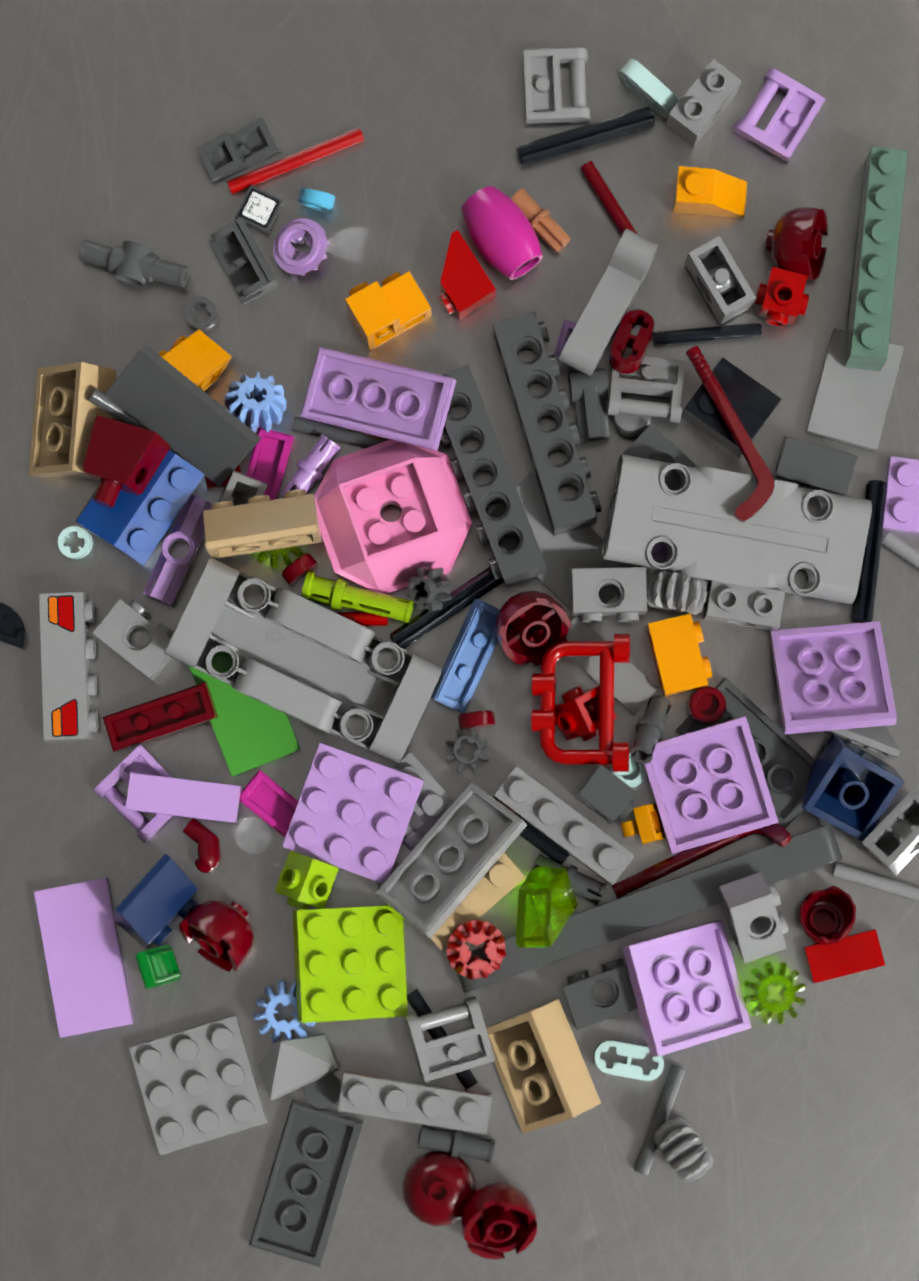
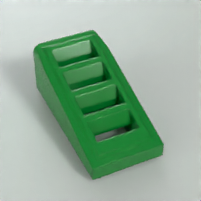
M164 945L136 953V961L147 990L181 978L172 946Z

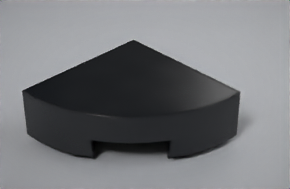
M0 603V641L24 650L27 636L21 617L11 607Z

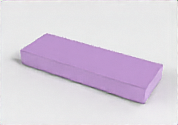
M130 773L125 809L237 823L241 786Z

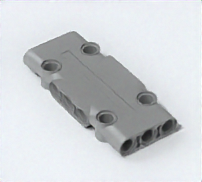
M621 454L617 463L602 545V559L687 574L689 577L756 589L761 587L784 591L794 595L852 604L856 598L871 520L872 503L866 499L829 493L823 490L798 487V484L774 479L775 487L766 504L752 518L743 523L736 520L733 514L755 491L757 482L754 475L705 466L690 467L680 463H668ZM669 470H674L679 474L680 484L676 490H670L665 484L664 478ZM813 496L821 503L820 513L815 517L807 510V503ZM658 542L663 543L667 549L666 559L661 563H657L651 555L653 546ZM799 569H804L808 575V582L800 589L795 585L794 576Z
M211 557L205 565L164 652L165 655L233 686V689L321 731L338 735L397 764L402 759L443 669L441 666L401 648L396 643L388 642L375 636V632L288 590L274 588L261 579L253 578ZM253 585L261 589L263 599L259 605L251 606L245 602L243 592L246 587ZM383 648L391 650L395 655V663L390 669L382 668L377 662V655ZM217 652H224L231 658V668L226 673H219L212 667L211 660ZM352 715H358L364 721V730L358 736H352L346 730V721Z

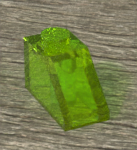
M540 866L532 869L519 888L515 940L517 948L551 947L578 904L565 867L550 868L548 866Z

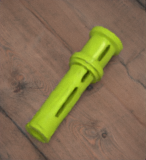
M310 570L306 574L301 597L328 604L333 610L342 609V607L352 608L409 623L414 607L412 600L348 585V582L343 578L332 580L315 575L314 571Z

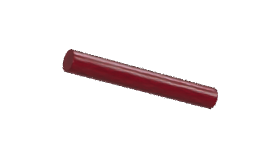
M589 161L581 166L580 170L620 234L623 235L626 229L638 234L594 163Z

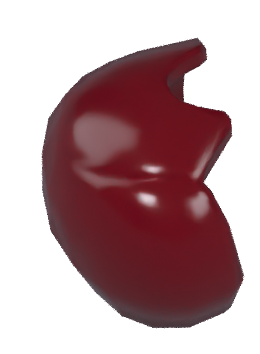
M836 886L812 891L799 908V925L805 936L819 944L826 945L840 942L848 936L855 926L856 906L850 894Z

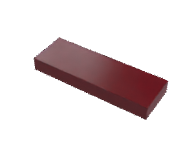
M204 682L102 718L113 752H118L219 717L208 683Z

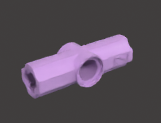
M191 495L179 512L170 534L163 541L162 552L144 589V595L173 607L191 565L197 560L198 549L205 536L203 511L212 510L211 503L197 496ZM177 542L189 544V553L183 559L171 557V548Z

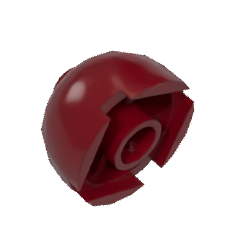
M810 207L792 209L787 211L777 221L774 230L770 229L768 231L766 249L767 251H772V259L777 268L808 275L807 280L817 279L820 276L827 247H822V235L828 236L825 210Z
M526 591L510 597L502 605L496 618L495 633L502 650L508 658L516 664L523 665L521 662H532L536 666L541 665L542 658L549 648L557 643L568 641L566 636L568 628L571 630V622L562 605L550 595L538 591Z
M209 900L196 906L179 924V931L184 939L190 943L194 938L200 945L201 949L197 952L203 958L228 972L232 968L236 972L252 951L254 942L252 926L246 919L249 914L236 902L228 904L219 900Z
M429 1151L418 1157L407 1168L402 1183L403 1199L409 1212L420 1222L434 1227L449 1226L461 1220V1214L467 1200L476 1191L475 1176L469 1165L460 1156L457 1158L449 1153Z
M490 1184L476 1190L467 1200L461 1214L463 1236L468 1248L472 1253L482 1258L502 1259L505 1258V1252H510L514 1249L516 1254H518L534 1241L538 1231L535 1211L531 1202L522 1191L509 1184Z

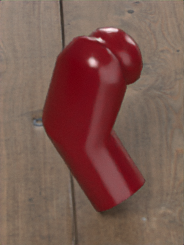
M192 818L182 832L198 844V858L195 860L196 868L200 872L210 873L218 866L221 860L220 841L213 832L195 818Z

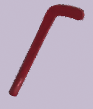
M694 346L686 351V355L690 362H692V366L757 482V487L753 494L733 514L736 520L744 523L766 504L775 487L774 478L716 376L710 369L709 364H707V360L704 359L705 357L699 346Z
M776 823L684 850L642 870V872H638L636 875L634 874L625 880L611 885L618 899L633 892V890H637L650 882H654L752 834L765 836L781 847L788 845L792 838L785 828Z

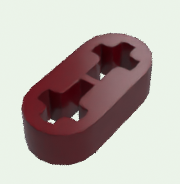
M631 310L622 318L611 346L609 358L611 367L619 373H634L642 364L654 329L653 317L646 311ZM640 325L642 327L639 329L637 336L632 335V328ZM626 348H631L632 353L628 359L622 358L621 356L624 355Z

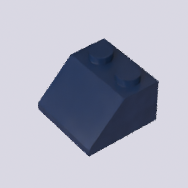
M832 734L813 764L802 807L804 810L853 837L864 841L873 831L905 781L891 765L841 737Z
M165 853L115 909L114 922L146 950L153 943L159 947L172 933L173 929L169 925L179 915L184 919L198 902L193 898L196 896L198 889L172 858Z

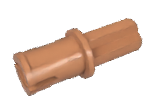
M524 188L517 191L511 197L528 218L534 231L554 252H559L568 245L570 236L549 216L550 211L548 209L543 210Z

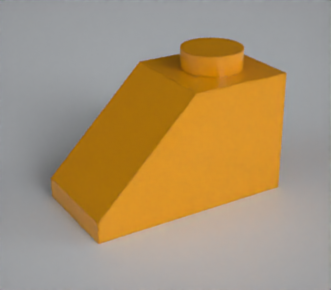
M679 166L675 177L672 213L744 219L747 181L716 169Z

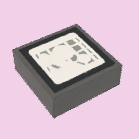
M250 185L235 218L238 219L242 216L246 225L268 235L284 202L282 199Z

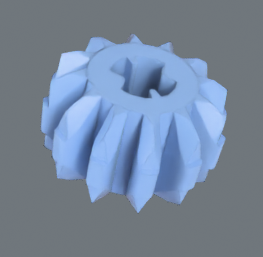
M257 371L254 378H249L243 373L240 377V382H231L229 393L225 395V406L227 411L243 424L250 427L253 432H256L257 428L261 427L268 433L272 424L280 425L282 415L286 410L287 400L284 397L283 386L275 385L273 375L266 379H261V374Z
M279 981L277 985L279 995H276L274 990L267 986L264 992L271 1001L268 1002L258 998L255 1002L259 1007L266 1008V1012L254 1014V1020L267 1018L268 1021L267 1024L259 1029L260 1033L264 1034L273 1027L275 1031L271 1041L277 1043L280 1039L281 1032H285L286 1041L294 1040L293 1029L299 1037L305 1038L307 1036L305 1029L300 1025L301 1023H297L296 982L292 984L290 993H286L285 982ZM279 1003H282L284 1006L289 1004L294 1006L295 1011L291 1015L295 1017L291 1022L286 1018L281 1021L277 1018L276 1013L280 1012V1010L276 1008ZM316 1022L304 1024L308 1026H314Z

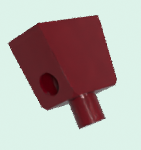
M97 415L83 464V472L99 483L92 500L104 507L113 508L120 491L137 496L142 494L171 445L154 431Z

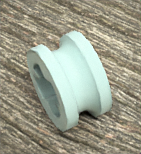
M70 526L62 530L57 543L63 555L68 558L80 559L89 554L92 549L93 540L90 533L84 528ZM77 532L78 538H82L85 541L84 547L79 546L80 551L77 553H73L72 547L66 546L67 538L72 539L70 534Z

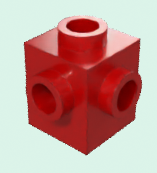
M772 267L766 284L760 283L754 304L761 305L758 316L766 318V323L778 327H786L787 324L793 325L798 315L804 316L809 301V295L804 294L808 275Z
M577 686L561 694L563 701L555 705L556 724L559 730L563 732L566 741L581 736L584 742L598 736L599 686L584 691L581 686Z

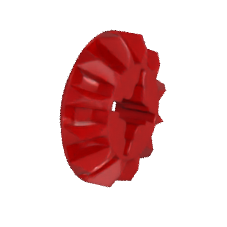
M467 921L459 925L448 939L446 948L448 961L457 974L471 980L481 977L488 978L489 974L500 969V964L506 956L505 939L499 929L487 921ZM468 941L470 944L473 943L477 946L485 942L482 949L487 958H480L476 955L469 959L472 953L465 942Z

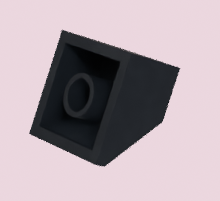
M722 358L712 370L713 374L716 376L749 437L753 440L779 404L781 398L725 358ZM702 383L685 406L681 417L740 458L742 453Z

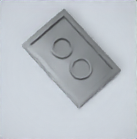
M834 328L806 433L876 452L904 346L889 343L888 359L881 371L844 367L848 331Z

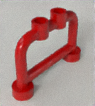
M614 634V641H566L557 643L549 648L543 656L541 674L532 675L533 696H540V710H532L531 728L532 732H539L542 751L546 757L555 763L565 765L613 764V772H629V742H614V663H630V634ZM600 656L599 750H564L555 744V666L561 657Z

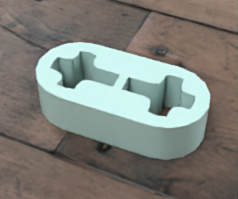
M629 59L617 72L621 81L663 118H668L670 111L679 102L677 97L661 81L634 59Z
M605 1040L594 1051L596 1066L602 1072L610 1075L652 1081L658 1078L664 1069L662 1055L651 1057L653 1061L657 1062L656 1069L651 1068L648 1074H642V1067L631 1064L632 1058L644 1059L645 1054L650 1053L648 1046L616 1040ZM609 1046L615 1047L616 1054L627 1057L626 1063L613 1062L612 1067H606V1061L600 1059L601 1052H607Z

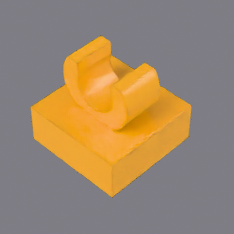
M656 803L633 808L635 820L620 823L624 838L640 834L642 844L666 839Z

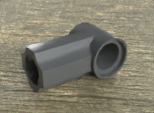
M605 368L595 369L591 377L580 371L568 372L571 403L575 404L576 426L580 441L597 442L609 439L610 431L606 400H608V383Z

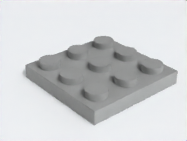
M237 1015L129 1048L159 1156L268 1123Z

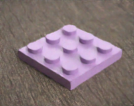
M880 621L771 631L770 642L785 735L896 725L897 715Z
M746 716L659 741L655 747L651 762L644 764L672 854L779 823Z
M320 742L282 847L383 884L392 872L425 780Z
M723 920L622 947L651 1057L668 1054L752 1028Z

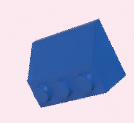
M169 450L142 494L137 496L120 491L114 507L107 508L92 500L94 492L75 522L132 561L144 566L205 474Z

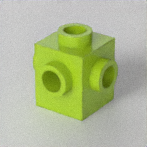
M290 850L275 892L288 897L286 904L300 910H307L309 905L324 909L339 868Z

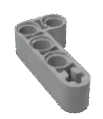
M629 229L624 231L605 273L568 338L558 359L559 361L590 377L592 376L640 288L659 247L658 244Z

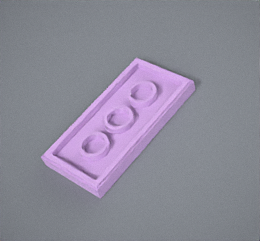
M319 347L300 417L438 451L457 380Z
M108 878L35 891L34 896L59 1038L134 1024L118 931L114 922V909Z

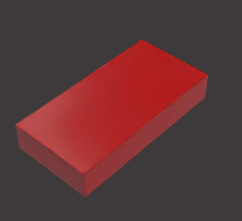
M876 929L849 935L844 940L834 944L824 945L818 943L803 947L812 983L885 966Z

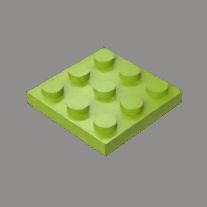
M390 906L292 910L297 1023L408 1016L403 917Z

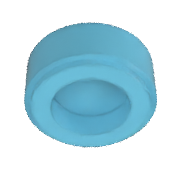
M301 188L298 202L305 207L331 211L333 210L336 197L326 192Z

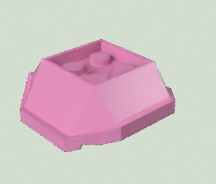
M388 440L334 459L314 495L320 533L334 573L367 590L388 595L407 589L409 585L407 579L418 576L417 568L430 566L431 569L442 567L444 575L451 573L472 527V521L448 455L440 451L394 440ZM387 505H396L401 509L402 514L398 520L387 522L381 517L382 509Z

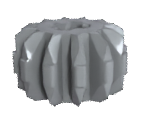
M656 570L651 573L650 579L647 582V604L650 607L694 615L703 611L708 595L706 580L664 570Z
M678 1116L673 1120H668L654 1133V1140L660 1151L682 1181L689 1183L694 1179H699L713 1166L712 1156L685 1118Z

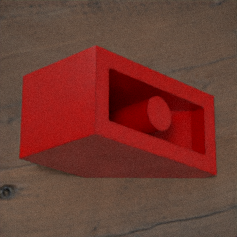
M456 230L451 233L440 281V291L442 294L438 298L449 315L454 312L457 318L461 320L495 299L496 288L460 232Z

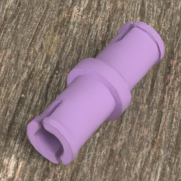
M321 434L320 439L304 461L300 459L297 463L298 470L280 494L284 496L285 492L293 490H306L307 494L317 480L320 482L323 479L324 475L322 472L341 447Z

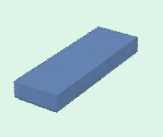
M474 599L443 666L440 678L430 697L431 699L459 713H465L498 641L495 629L496 618L500 609L480 599Z

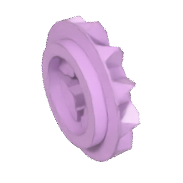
M300 218L287 223L279 231L274 242L273 252L277 264L289 274L305 276V273L311 270H318L319 263L323 259H327L326 249L330 245L326 238V231L311 219ZM306 241L311 251L307 253L301 252L299 255V252L292 246V243L304 244Z

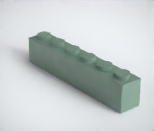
M872 146L865 160L844 367L881 371L888 359L908 156L907 150Z

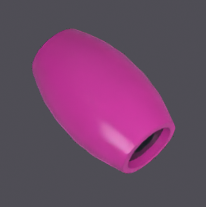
M491 185L477 191L464 202L461 211L467 231L482 256L496 270L512 280L524 275L541 261L543 255L538 237L521 208L509 196Z

